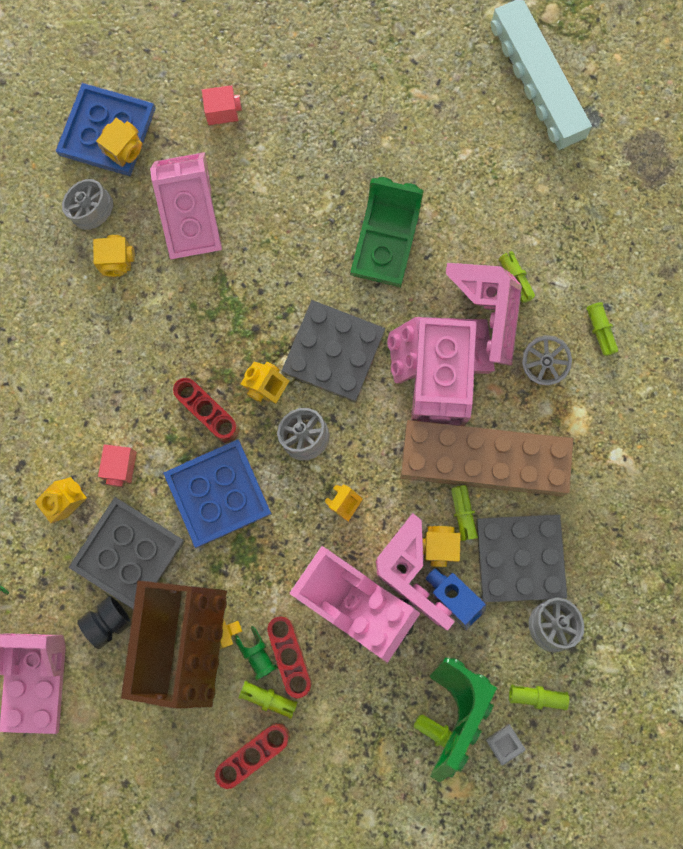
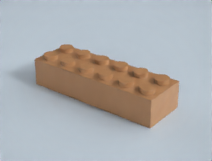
M407 420L400 479L563 497L570 492L573 438Z

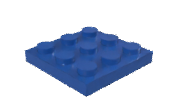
M82 83L56 152L59 156L131 177L137 158L131 163L126 162L121 167L102 153L96 140L101 136L104 127L107 124H111L115 118H118L123 123L128 121L139 131L138 137L143 143L156 107L151 102Z
M239 439L163 472L196 549L272 515Z

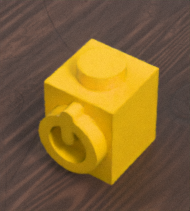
M115 118L111 124H107L101 136L96 140L102 153L121 167L126 162L131 163L138 157L143 144L138 137L139 131L128 121L123 123L118 118Z
M109 235L107 238L93 239V264L102 275L119 277L127 273V271H131V262L135 261L134 247L130 246L125 237Z
M69 477L54 481L35 501V504L51 524L68 518L87 497L81 491L79 484Z
M428 526V532L425 533V538H422L424 561H430V567H447V562H459L460 533H455V527Z

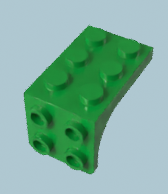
M386 177L371 178L367 208L350 276L401 288L424 193L417 185L412 183H405L404 185L395 183Z
M445 657L430 674V678L451 693L458 709L456 725L430 775L431 778L439 783L447 777L452 778L456 771L461 772L469 758L465 753L469 745L473 746L478 740L482 731L478 727L481 720H486L494 707L491 700L497 690V687L492 685L487 677L471 672L465 668V665L460 660Z

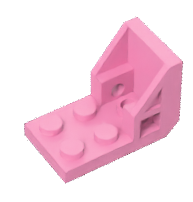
M205 152L154 161L150 168L151 179L170 259L222 250L211 198L212 192Z
M447 263L446 275L474 304L483 306L487 310H495L490 317V328L493 329L492 340H488L486 349L487 356H490L489 361L512 366L522 285L513 274L501 266Z
M420 318L417 370L411 414L412 421L465 426L471 418L476 321Z
M412 513L377 557V576L440 628L448 631L455 622L450 618L452 612L440 602H436L435 605L427 599L430 594L418 584H414L413 587L409 585L423 567L422 520ZM397 565H404L406 567V573L403 574L400 570H398Z
M321 546L289 593L387 663L420 615V612L377 585L323 546Z
M0 634V675H4L0 732L59 733L66 649L63 635Z

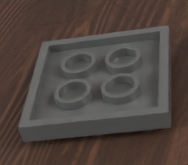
M311 300L281 373L356 403L385 333V328Z
M114 497L68 568L134 609L137 581L159 583L185 540L122 500Z
M560 515L476 519L483 602L567 598Z

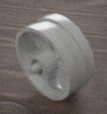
M85 179L77 182L67 191L62 202V211L65 216L82 230H91L100 226L107 220L113 208V198L94 179Z
M544 335L535 338L528 344L523 353L522 364L525 373L532 381L542 385H552L559 383L567 376L571 369L572 356L570 348L563 340L556 336ZM544 340L545 353L542 354L532 346ZM548 340L560 344L552 353L549 352ZM564 348L567 353L568 361L554 359V357ZM528 352H532L540 360L527 364ZM541 364V371L538 377H536L529 368ZM553 364H561L567 366L564 372L559 376ZM546 368L551 370L555 377L554 379H542Z
M298 408L290 411L283 417L278 425L277 436L279 443L290 457L297 460H310L319 456L325 450L329 443L330 433L328 426L317 411L310 408ZM304 420H310L307 425L303 423ZM317 422L321 423V428L312 429ZM288 433L294 434V436L287 439ZM313 436H319L318 439L314 442ZM298 442L297 449H292L289 447Z
M553 598L539 604L532 610L529 617V631L539 647L545 651L557 653L572 648L581 641L584 634V621L580 611L573 603L567 599ZM545 606H553V616L547 611ZM560 610L563 611L565 615H560ZM541 615L547 620V622L541 623ZM563 632L571 635L568 643ZM555 634L559 640L560 645L552 641Z

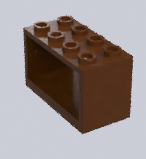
M137 581L121 699L174 709L213 706V699L216 693V675L219 667L220 643L223 636L224 612L227 606V590ZM185 591L187 594L173 694H170L168 690L181 593Z

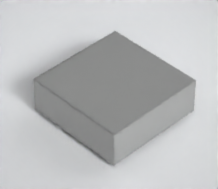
M507 724L485 739L502 766L526 750L510 724Z

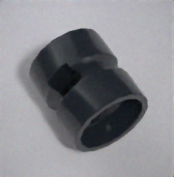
M112 596L99 603L96 612L89 611L77 620L83 635L97 649H101L113 640V633H122L132 623L126 611Z

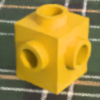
M253 362L251 367L245 372L244 379L240 385L249 390L247 395L258 402L264 399L276 404L288 385L289 380L279 373L280 369L269 362L265 364Z

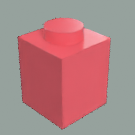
M232 85L202 89L204 112L208 125L238 121L237 111H242L239 95H234Z
M104 444L98 477L106 480V485L122 487L123 483L131 484L137 452L129 447Z

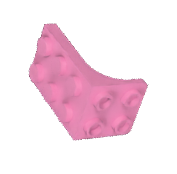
M414 317L389 332L387 345L390 349L391 373L395 383H403L409 379L416 378L419 320L426 317ZM428 318L476 321L474 374H489L495 371L494 362L489 361L490 356H487L486 353L487 343L490 340L487 319Z

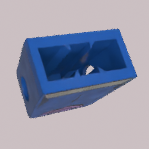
M436 567L426 577V580L435 588L433 592L434 598L452 612L451 616L465 630L486 611V604L454 573L447 578ZM455 590L458 595L455 598H449L447 593Z

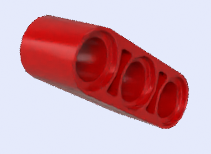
M181 378L176 381L173 386L174 396L198 421L221 442L230 443L236 440L239 434L238 425L218 403L192 379ZM186 387L194 389L190 397H181V393ZM203 406H213L210 415H200V410ZM224 423L232 424V430L227 435L219 434V428Z
M284 616L275 617L269 622L267 632L287 693L293 698H302L310 691L312 680L292 621ZM278 621H283L288 625L289 630L285 637H278L274 633L273 628ZM288 648L295 650L298 657L297 661L291 665L286 664L282 659L284 650ZM295 676L303 677L306 681V689L302 692L295 691L291 686L292 678Z
M273 723L227 757L216 769L215 780L217 784L224 789H231L279 754L289 742L290 732L284 724ZM273 730L280 731L284 736L283 743L279 745L272 744L269 740V733ZM247 749H257L260 753V760L258 762H250L246 757ZM223 767H233L237 772L236 779H226L223 775Z

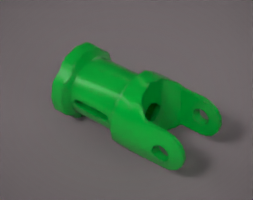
M251 626V631L256 639L254 647H244L240 638L237 635L234 637L244 660L248 659L256 674L254 678L257 681L278 669V667L271 662L265 651L267 646L257 629Z

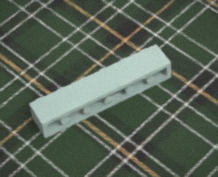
M514 0L494 9L493 18L490 23L491 30L495 36L499 37L504 55L512 61L514 73L517 78H521L527 98L529 100L532 99L535 104L536 114L540 121H544L550 141L555 143L560 150L587 138L592 125L524 0Z

